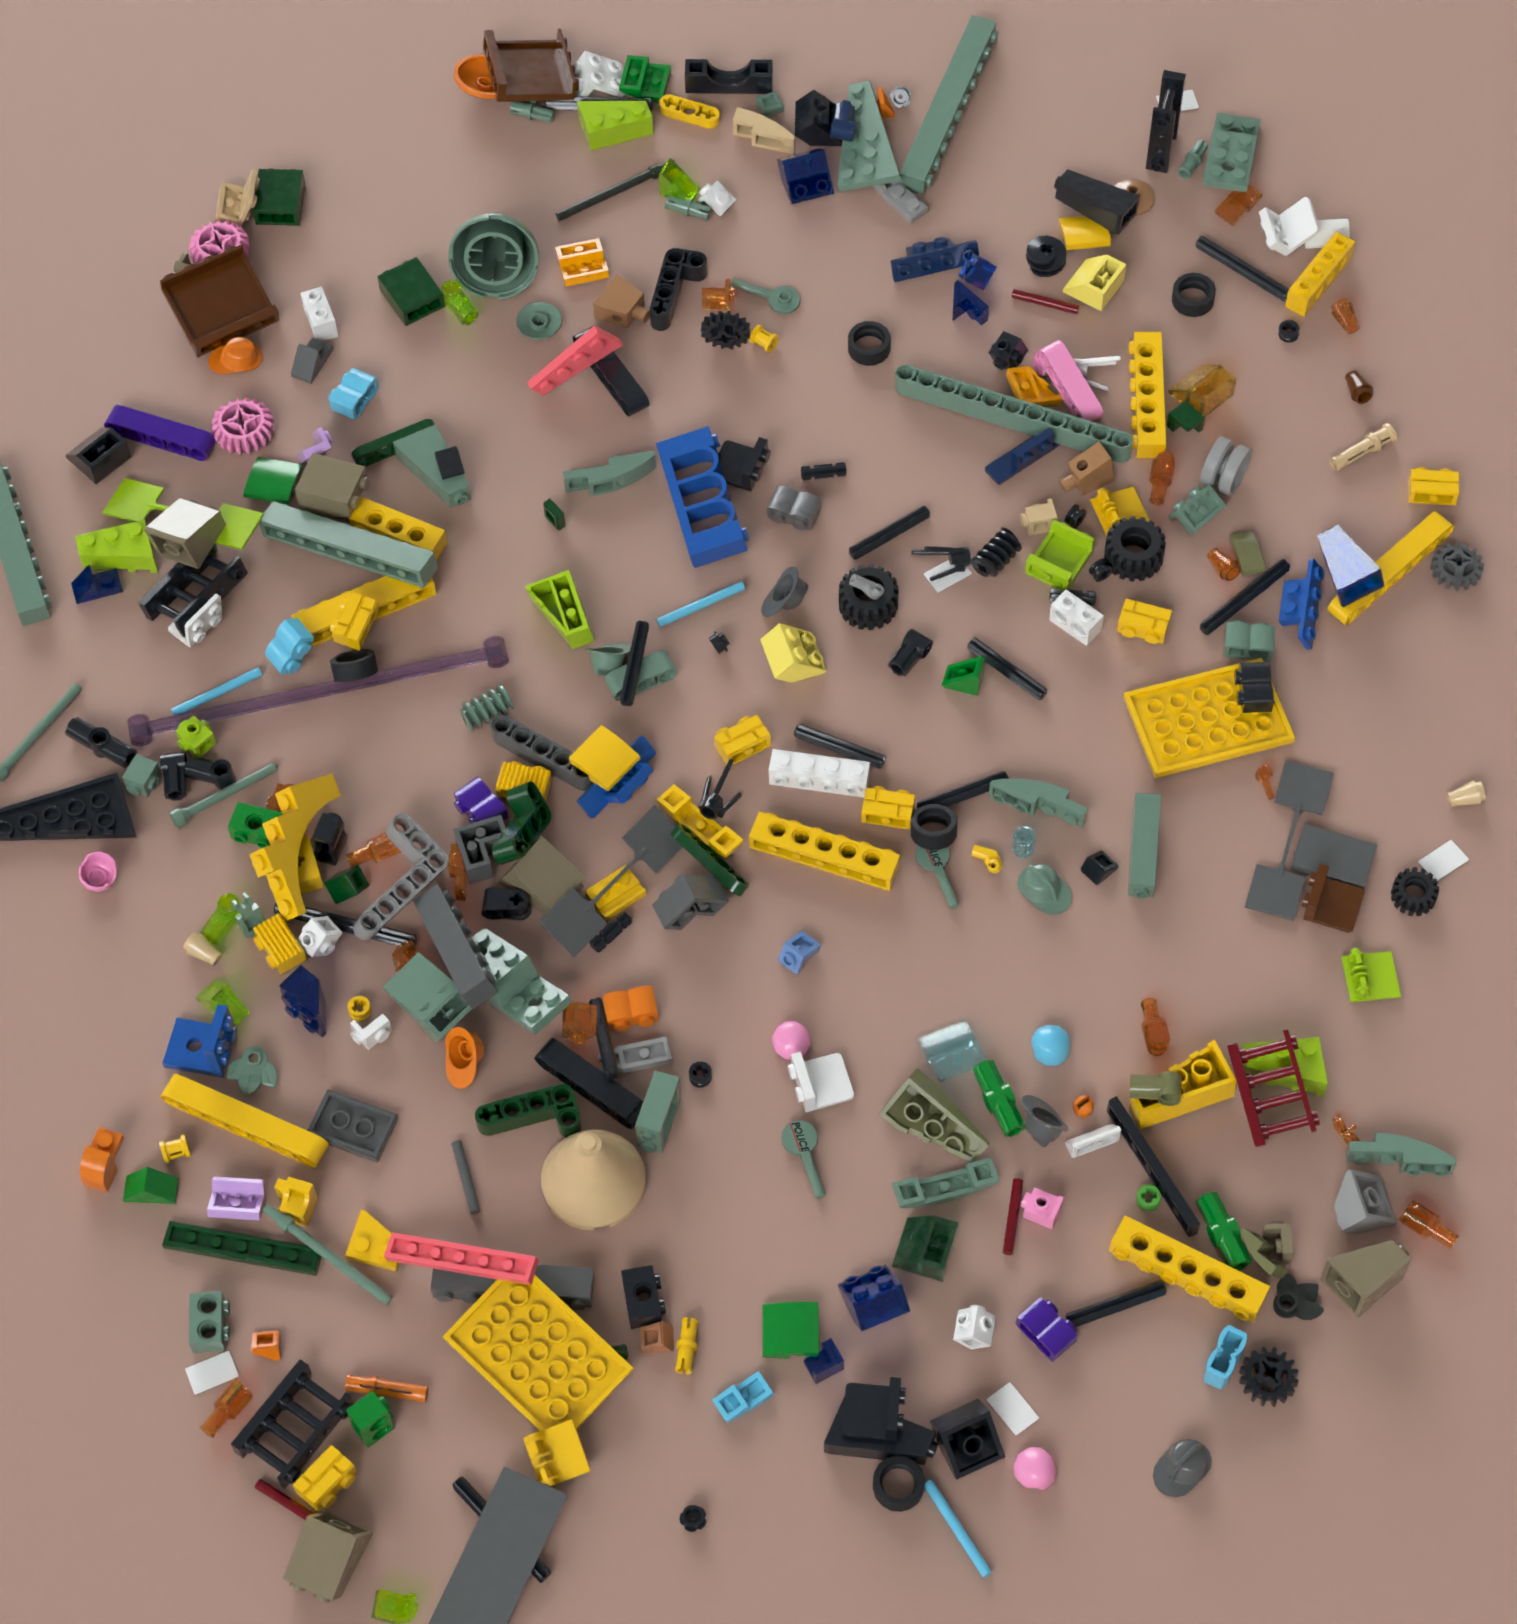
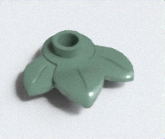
M258 1046L247 1048L241 1058L231 1062L227 1070V1078L238 1080L239 1088L246 1097L251 1096L261 1083L267 1087L275 1088L278 1080L276 1067L268 1062L267 1053ZM254 1054L258 1055V1061L251 1063L250 1057Z

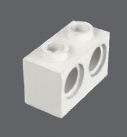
M322 286L300 293L303 308L315 339L324 342L337 338L338 332L335 319Z
M1065 589L1051 604L1049 620L1088 646L1102 631L1104 615Z

